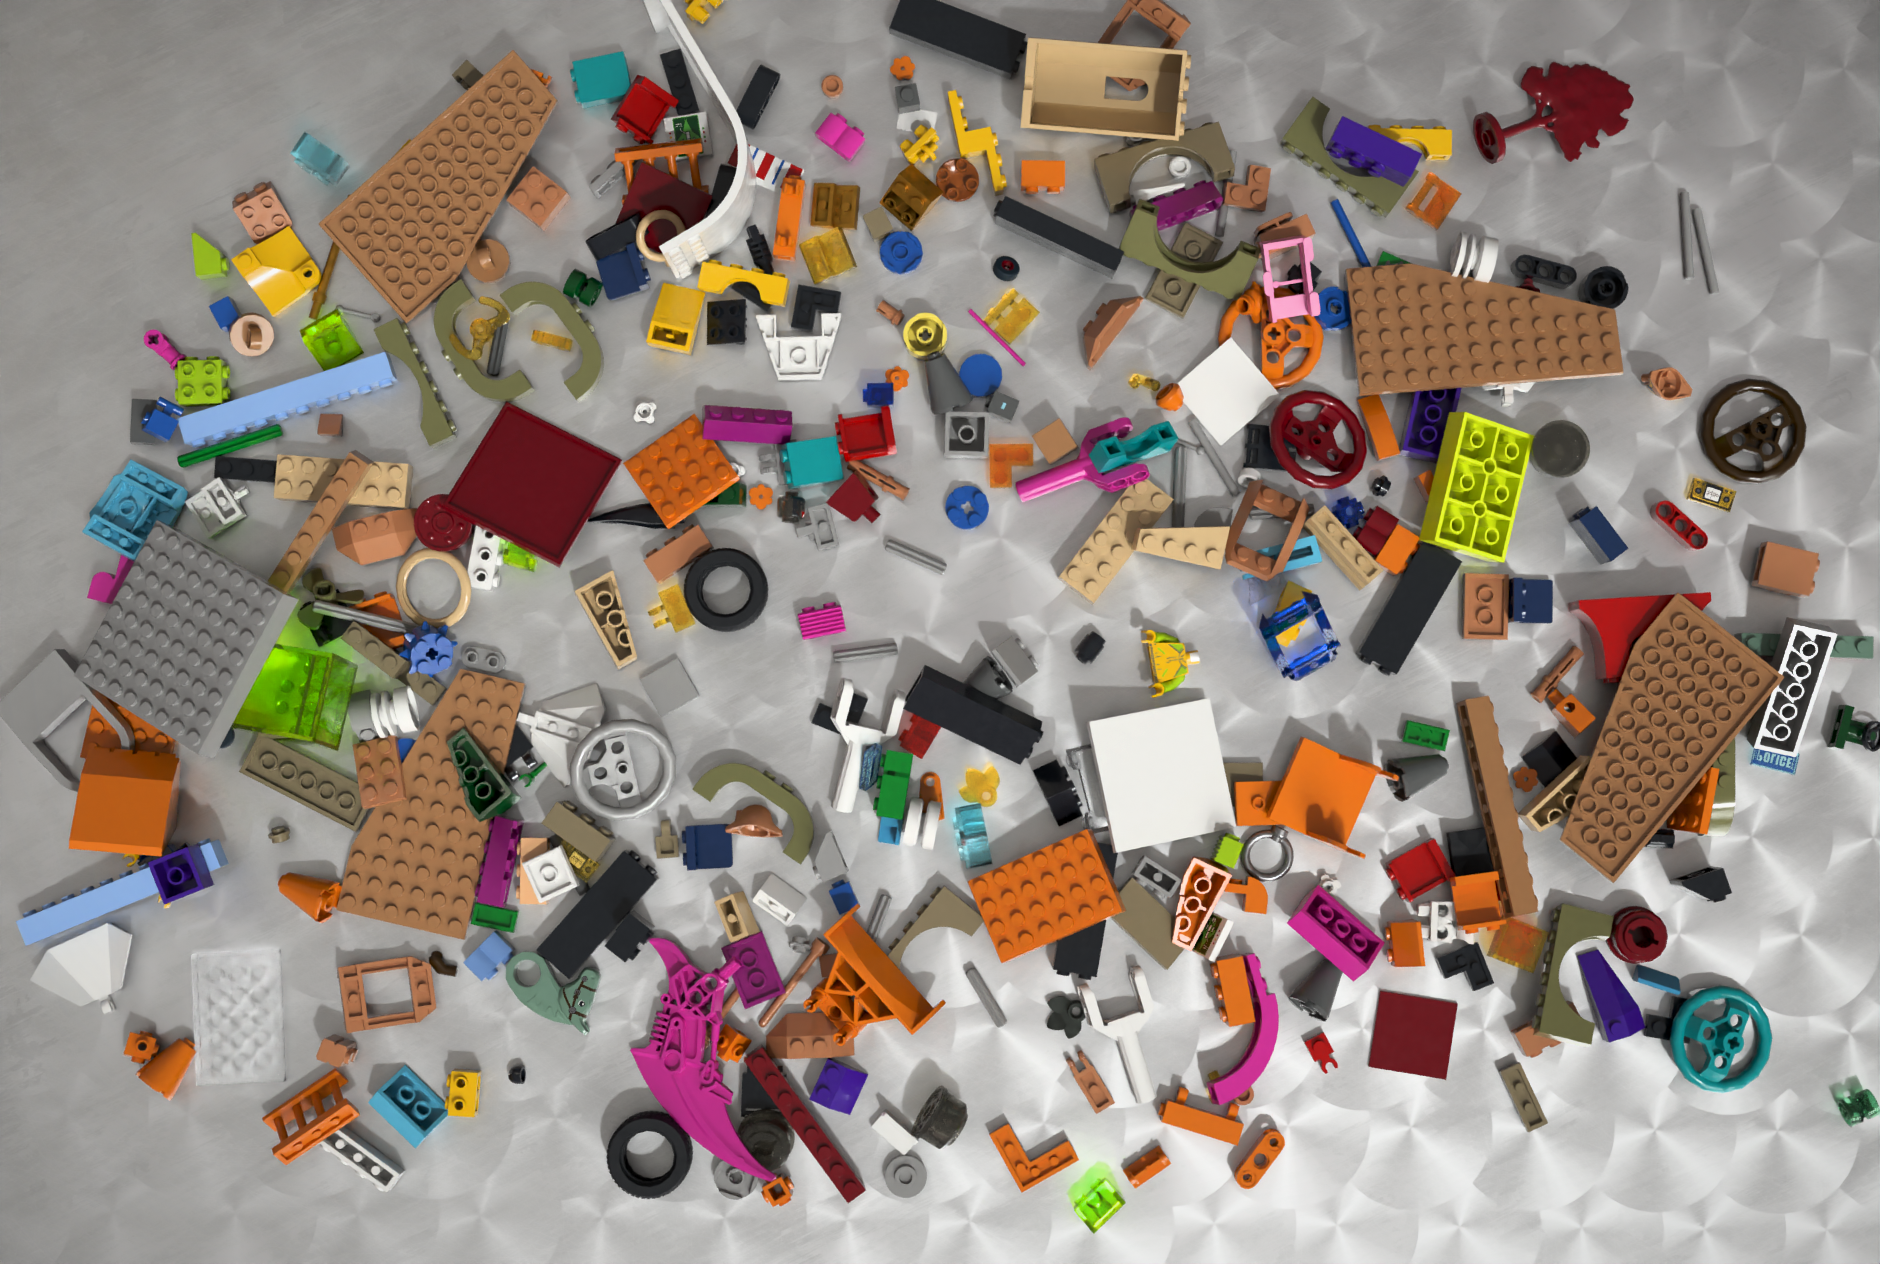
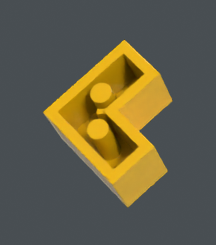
M1288 580L1280 594L1276 609L1267 623L1263 637L1285 647L1289 645L1291 640L1295 641L1300 631L1299 625L1304 626L1309 614L1307 613L1313 602L1310 600L1312 591Z

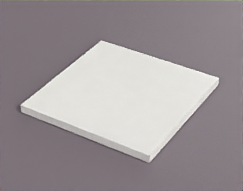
M1210 698L1086 722L1113 853L1236 827Z

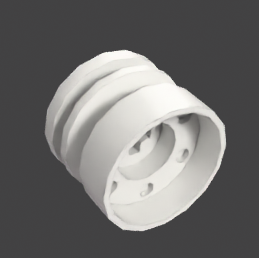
M1460 231L1450 256V272L1452 276L1457 277L1461 270L1462 278L1466 279L1470 270H1472L1474 280L1488 283L1492 277L1497 259L1498 239L1482 236L1479 244L1476 245V234H1470L1467 241V233Z
M410 686L394 688L393 699L386 690L382 691L381 695L378 692L371 694V717L380 738L388 737L389 733L395 736L398 725L403 733L419 730V711Z

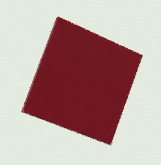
M642 162L616 223L636 213H639L643 219L653 211L667 210L675 213L682 220L685 230H688L703 220L713 196ZM657 219L648 225L647 228L650 233L644 236L648 248L662 253L659 246L676 237L677 229L671 221Z
M1380 991L1368 1067L1446 1080L1458 1003Z

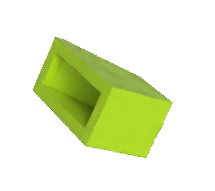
M191 233L196 276L201 280L228 277L227 270L230 269L228 258L200 235Z

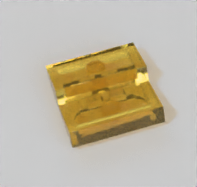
M836 227L821 236H814L799 244L814 285L837 277L857 267L842 227Z

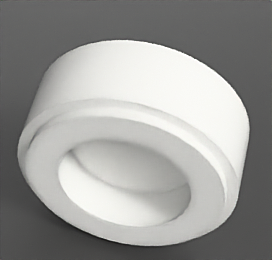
M1183 156L1173 158L1169 164V173L1176 179L1187 177L1191 170L1189 160Z

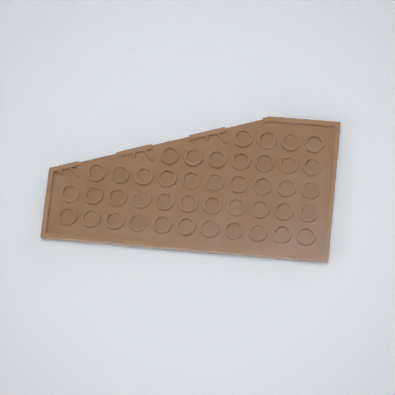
M514 50L318 223L406 324L457 280L558 102Z
M1416 264L1349 268L1345 271L1359 396L1623 374L1616 311L1614 309L1491 281L1488 283L1476 281L1473 277L1469 276L1464 279L1462 278L1463 275L1460 274L1457 277H1453L1451 272Z
M1676 593L1632 648L1560 841L1610 882L1614 883L1785 677L1685 597Z
M465 669L459 670L402 763L407 799L376 806L352 844L336 910L462 940L466 939L476 898L475 890L481 876L480 867L486 855L484 853L487 840L489 841L491 834L489 832V825L494 817L479 822L467 807L464 800L465 795L459 784V776L456 766L453 764L447 741L461 729L465 728L504 775L525 683Z

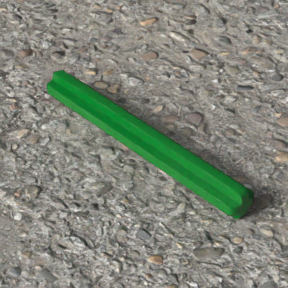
M276 424L177 457L179 466L184 468L215 458L216 456L283 435L281 426Z

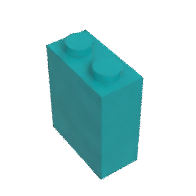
M623 51L572 62L574 69H570L573 82L577 83L578 90H574L577 103L581 102L583 109L620 102L631 86L627 60Z
M836 436L791 442L781 446L779 456L781 462H784L785 471L783 472V479L785 484H788V489L834 483L844 479Z

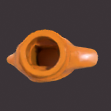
M1253 281L1251 287L1236 301V309L1242 315H1250L1253 322L1258 324L1261 322L1260 311L1263 304V287Z

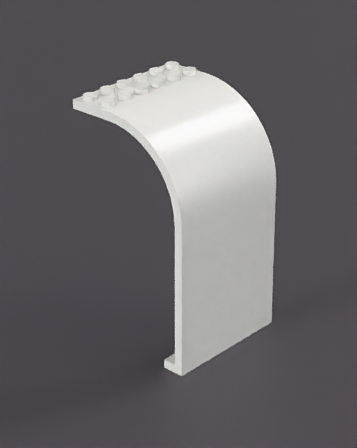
M642 0L656 34L668 27L738 145L736 174L731 188L722 203L707 218L659 246L675 277L683 279L692 274L694 268L698 266L701 268L702 262L709 263L711 258L724 251L741 233L750 217L755 201L756 170L741 120L671 0Z

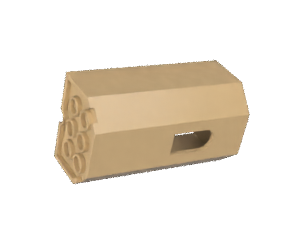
M1029 37L1020 128L1179 141V136H1184L1185 122L1181 121V113L1186 114L1187 99L1183 98V91H1188L1189 77L1185 76V71L1190 69L1191 55H1187V50ZM1106 76L1141 79L1148 86V94L1140 101L1104 98Z

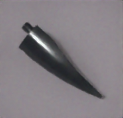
M650 503L620 508L590 518L587 521L588 523L627 524L651 529H668ZM685 518L677 524L685 523Z

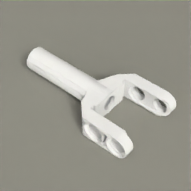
M842 678L838 685L830 718L836 729L841 733L847 746L831 807L835 810L849 813L852 812L858 791L865 752L874 744L884 743L897 734L906 694L903 691L895 690L889 697L881 730L875 727L846 721L854 690L852 679Z
M1138 965L1130 968L1129 978L1139 1011L1133 1010L1102 1021L1094 992L1090 990L1088 984L1085 983L1077 986L1088 1026L1118 1042L1136 1103H1146L1154 1100L1157 1095L1138 1033L1142 1025L1148 1021L1154 1004L1141 966Z

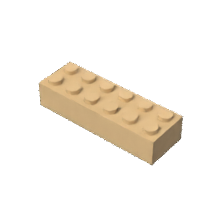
M277 454L274 498L282 501L317 503L345 459ZM373 461L374 463L347 504L350 506L410 509L413 466L402 463Z
M1148 479L1129 486L1058 579L1093 605L1134 552V550H1131L1135 529L1152 528L1174 499Z

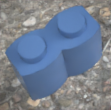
M496 930L463 963L481 981L486 978L491 980L499 972L496 968L501 963L507 964L514 957L512 952L515 948Z

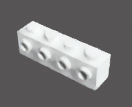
M478 526L475 528L467 573L470 578L471 588L494 591L495 587H498L500 583L498 569L499 566L503 565L504 553L501 552L503 544L506 545L507 541Z
M345 1126L319 1143L322 1149L332 1152L343 1164L350 1165L359 1176L369 1179L380 1191L389 1192L405 1172L403 1168Z

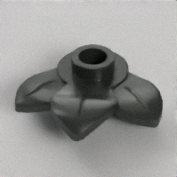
M1064 996L1050 999L1047 1004L1054 1012L1048 1019L1047 1028L1052 1030L1064 1029L1068 1039L1078 1035L1081 1031V1021L1085 1019L1081 1001H1070ZM1074 1007L1080 1008L1078 1015L1072 1013Z

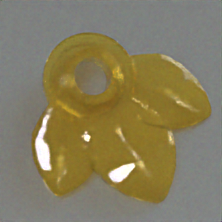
M993 766L988 768L984 774L976 769L968 768L965 777L967 786L959 790L961 797L969 803L978 802L983 807L992 806L997 800L996 789L1000 784L998 772ZM984 792L990 793L991 797L989 800L982 798Z

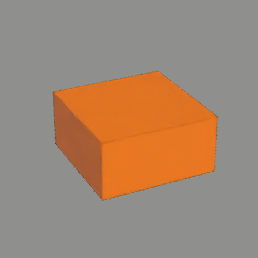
M1431 470L1413 478L1425 502H1428L1434 478Z

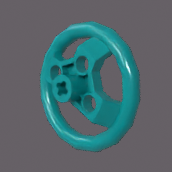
M1719 985L1698 991L1682 1004L1673 1019L1670 1045L1673 1061L1686 1080L1701 1090L1723 1094L1744 1088L1760 1075L1769 1060L1773 1038L1769 1018L1756 999L1741 989ZM1725 999L1726 1007L1722 1016L1710 1022L1693 1016V1013L1705 1003ZM1736 1014L1738 1022L1735 1026H1732L1730 1019ZM1751 1015L1756 1023L1758 1033L1756 1054L1745 1070L1735 1077L1723 1079L1729 1072L1735 1054L1739 1053L1744 1047L1742 1034ZM1709 1027L1711 1029V1035L1709 1038L1705 1039L1703 1036V1031L1705 1028ZM1684 1036L1701 1042L1707 1058L1703 1068L1699 1071L1694 1069L1686 1056ZM1718 1056H1721L1723 1060L1720 1067L1715 1066V1059Z

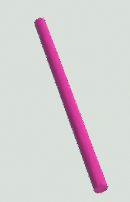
M972 309L968 311L1022 366L1026 364Z

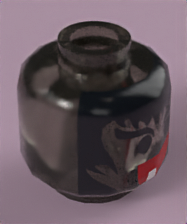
M785 492V496H780L777 499L778 518L782 519L783 523H799V520L805 517V499L799 497L798 492Z

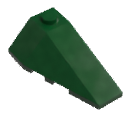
M465 728L461 729L447 741L453 764L456 766L459 776V784L465 795V803L479 822L506 812L521 799V796Z

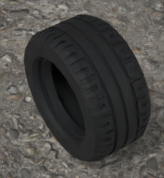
M718 548L702 554L690 566L684 580V598L689 611L701 624L716 631L734 632L746 628L754 623L762 614L768 600L767 578L761 566L751 556L736 549ZM730 566L738 568L745 573L749 580V598L745 605L734 613H716L707 606L703 598L702 589L705 579L712 571L719 567Z
M659 1111L640 1112L626 1119L612 1135L606 1156L608 1169L610 1170L609 1173L618 1187H621L623 1191L631 1194V1196L640 1197L641 1199L660 1198L674 1191L685 1179L693 1160V1146L688 1133L669 1114ZM645 1131L657 1132L664 1136L671 1144L674 1153L673 1165L663 1176L655 1178L643 1177L634 1172L629 1165L626 1155L627 1145L636 1134Z

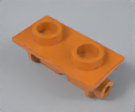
M1158 1145L1125 1168L1123 1172L1136 1189L1169 1166L1171 1162Z

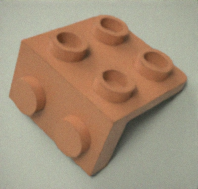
M271 181L257 184L254 186V190L247 194L242 192L235 196L234 201H232L233 210L256 244L269 239L286 227L292 226V220L276 196L275 188Z

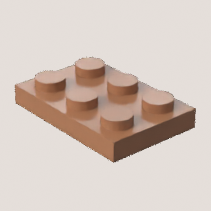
M1464 573L1462 639L1508 640L1509 574Z
M390 735L386 738L353 744L362 808L368 809L407 799L397 736Z

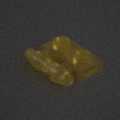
M1012 289L1008 294L1005 293L995 308L992 307L988 311V315L983 319L989 326L996 320L999 325L994 331L1009 345L1040 314L1025 298L1016 303L1014 299L1019 293L1015 289ZM1009 306L1013 310L1004 318L1001 313Z

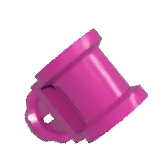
M153 329L144 335L145 345L163 357L170 364L172 370L178 367V361H185L187 356L185 354L181 355L169 342L165 334ZM156 337H157V340L159 341V343H158L157 345L155 344L156 342L154 341V339H155Z

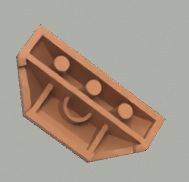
M1143 297L1110 300L1107 305L1102 303L1096 311L1098 317L1095 321L1090 320L1083 329L1085 332L1083 343L1086 365L1090 371L1142 304Z
M417 508L390 511L350 521L333 528L332 532L337 551L360 565L405 555L417 537L414 530V516Z
M824 1012L787 1013L766 1036V1051L771 1058H833L855 1055L854 1038H850L843 1046L836 1045L840 1040L839 1038L835 1042L833 1041V1035L839 1029Z

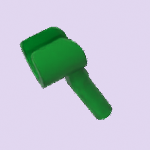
M543 762L531 773L521 775L519 781L526 776L529 778V783L524 787L532 785L535 777L547 767V764Z

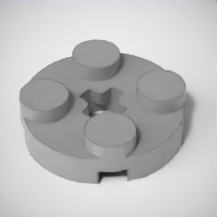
M723 1160L719 1162L714 1173V1181L719 1192L726 1198L733 1200L742 1199L751 1194L758 1183V1177L750 1175ZM739 1171L740 1176H743V1178L735 1183L730 1174Z

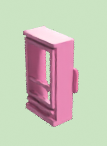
M1299 235L1259 242L1269 320L1275 323L1277 319L1306 314L1318 316L1320 314L1319 295L1313 292L1310 261L1314 259L1311 238ZM1298 245L1302 278L1273 282L1268 250ZM1303 282V294L1274 298L1273 287L1278 288L1281 285Z

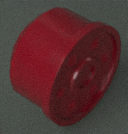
M437 494L427 498L420 504L414 516V530L418 539L426 547L439 552L461 548L473 534L474 524L442 509V504L448 494Z
M1627 906L1619 909L1612 915L1614 917L1610 938L1606 939V943L1614 956L1627 963L1639 964L1653 961L1662 954L1666 948L1668 934L1666 926L1660 917L1640 906Z

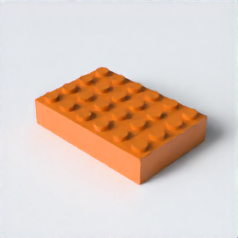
M1085 829L968 881L1001 963L1009 962L1126 911L1092 829Z

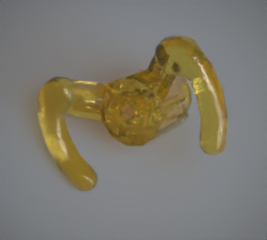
M484 296L479 298V303L496 309L499 314L488 320L483 318L475 319L471 323L470 333L474 337L472 350L466 349L459 342L456 335L452 334L449 337L452 346L459 354L474 361L482 357L483 346L490 341L495 330L508 323L510 319L509 312L500 302Z

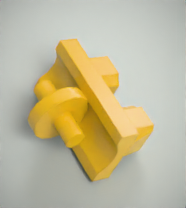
M685 0L684 2L689 5L685 12L691 21L695 19L704 24L710 14L703 7L709 3L716 9L723 0Z
M921 124L914 132L915 136L919 139L915 144L908 139L900 144V149L910 165H914L919 159L921 162H924L927 158L932 161L937 158L933 152L938 148L935 143L939 140V137L936 135V130L932 127L928 129Z

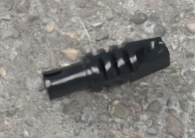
M756 224L749 226L746 229L749 236L746 242L754 264L757 268L759 267L764 270V274L772 275L774 272L771 264L773 257L764 234L760 235Z

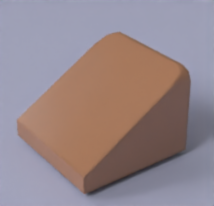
M320 414L317 434L320 436H342L343 415Z
M837 953L819 957L822 977H829Z

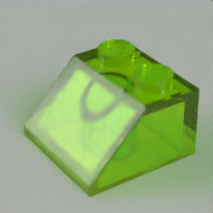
M338 309L299 330L304 344L324 371L342 366L364 353L351 328Z
M1106 1177L1102 1180L1100 1178L1096 1179L1090 1186L1091 1190L1086 1195L1082 1193L1074 1201L1076 1204L1073 1207L1074 1211L1093 1233L1098 1231L1126 1203L1123 1195Z

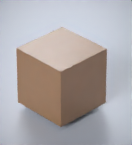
M1060 418L1032 435L1050 465L1079 448Z

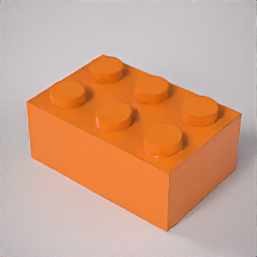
M1235 953L1217 957L1216 961L1210 964L1212 977L1217 980V985H1214L1216 999L1218 998L1221 1001L1222 1007H1218L1220 1020L1229 1027L1255 1022L1243 956Z

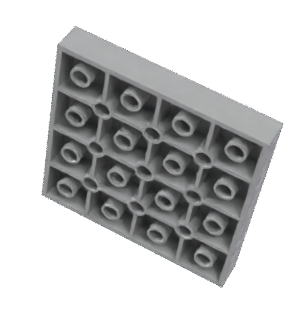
M157 520L79 664L74 677L195 753L214 758L299 599L174 526Z

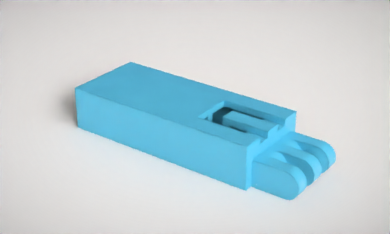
M1315 535L1296 541L1283 572L1322 562ZM1283 544L1260 549L1256 552L1267 557L1273 555L1274 560H1276ZM1249 573L1242 575L1243 580L1255 577Z

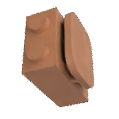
M1288 212L1258 226L1254 232L1255 237H1257L1254 245L1260 248L1259 242L1299 235L1309 237L1312 240L1316 233L1307 214L1291 220L1293 215L1291 212ZM1298 245L1268 250L1269 260L1297 248Z
M1768 541L1763 542L1760 545L1752 586L1784 595L1808 597L1815 588L1813 578L1820 565V560H1818L1819 553Z

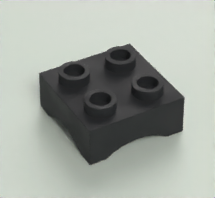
M1485 828L1446 833L1451 869L1456 877L1494 871Z

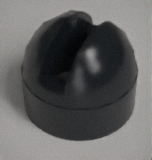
M516 1066L509 1070L510 1075H508L509 1080L515 1084H524L526 1079L525 1067Z

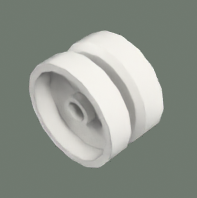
M911 797L909 810L906 811L904 821L903 844L914 846L918 833H921V847L933 850L942 802L931 800L928 803L927 812L922 813L923 799Z

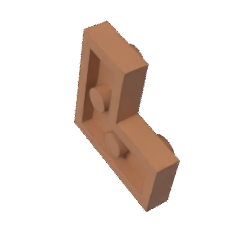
M1249 165L1245 185L1226 182L1224 184L1222 205L1264 212L1266 210L1271 168Z

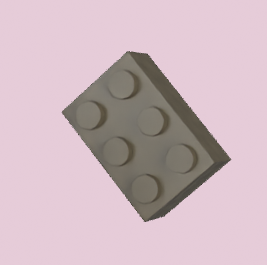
M569 800L556 802L541 824L593 861H600L616 840L612 836L613 832L605 826L599 827L594 824L596 820L589 814H580L576 811L578 807Z

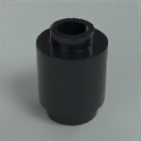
M1092 631L1090 635L1087 634L1074 650L1077 654L1075 657L1085 665L1087 662L1092 664L1103 650V645L1106 641Z

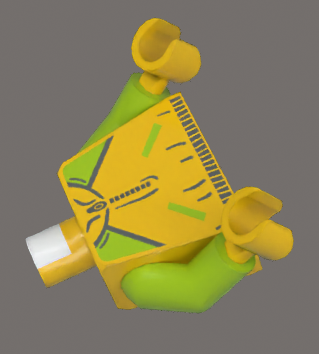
M1142 630L1141 633H1146L1147 639L1141 640V642L1148 643L1147 648L1153 684L1148 688L1153 687L1156 690V694L1152 695V698H1155L1178 687L1185 680V675L1189 673L1188 665L1200 663L1198 650L1185 652L1184 643H1180L1178 638L1165 632Z

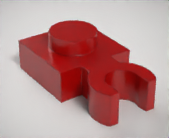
M1323 1031L1304 1041L1313 1061L1321 1060L1320 1068L1325 1074L1328 1073L1325 1068L1328 1062H1331L1334 1068H1338L1337 1062L1329 1056L1334 1050Z

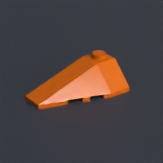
M1192 857L1182 878L1172 943L1192 951L1232 877L1227 867L1208 858Z

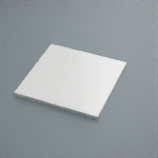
M1231 337L1177 383L1184 396L1183 402L1220 446L1280 396L1278 391Z

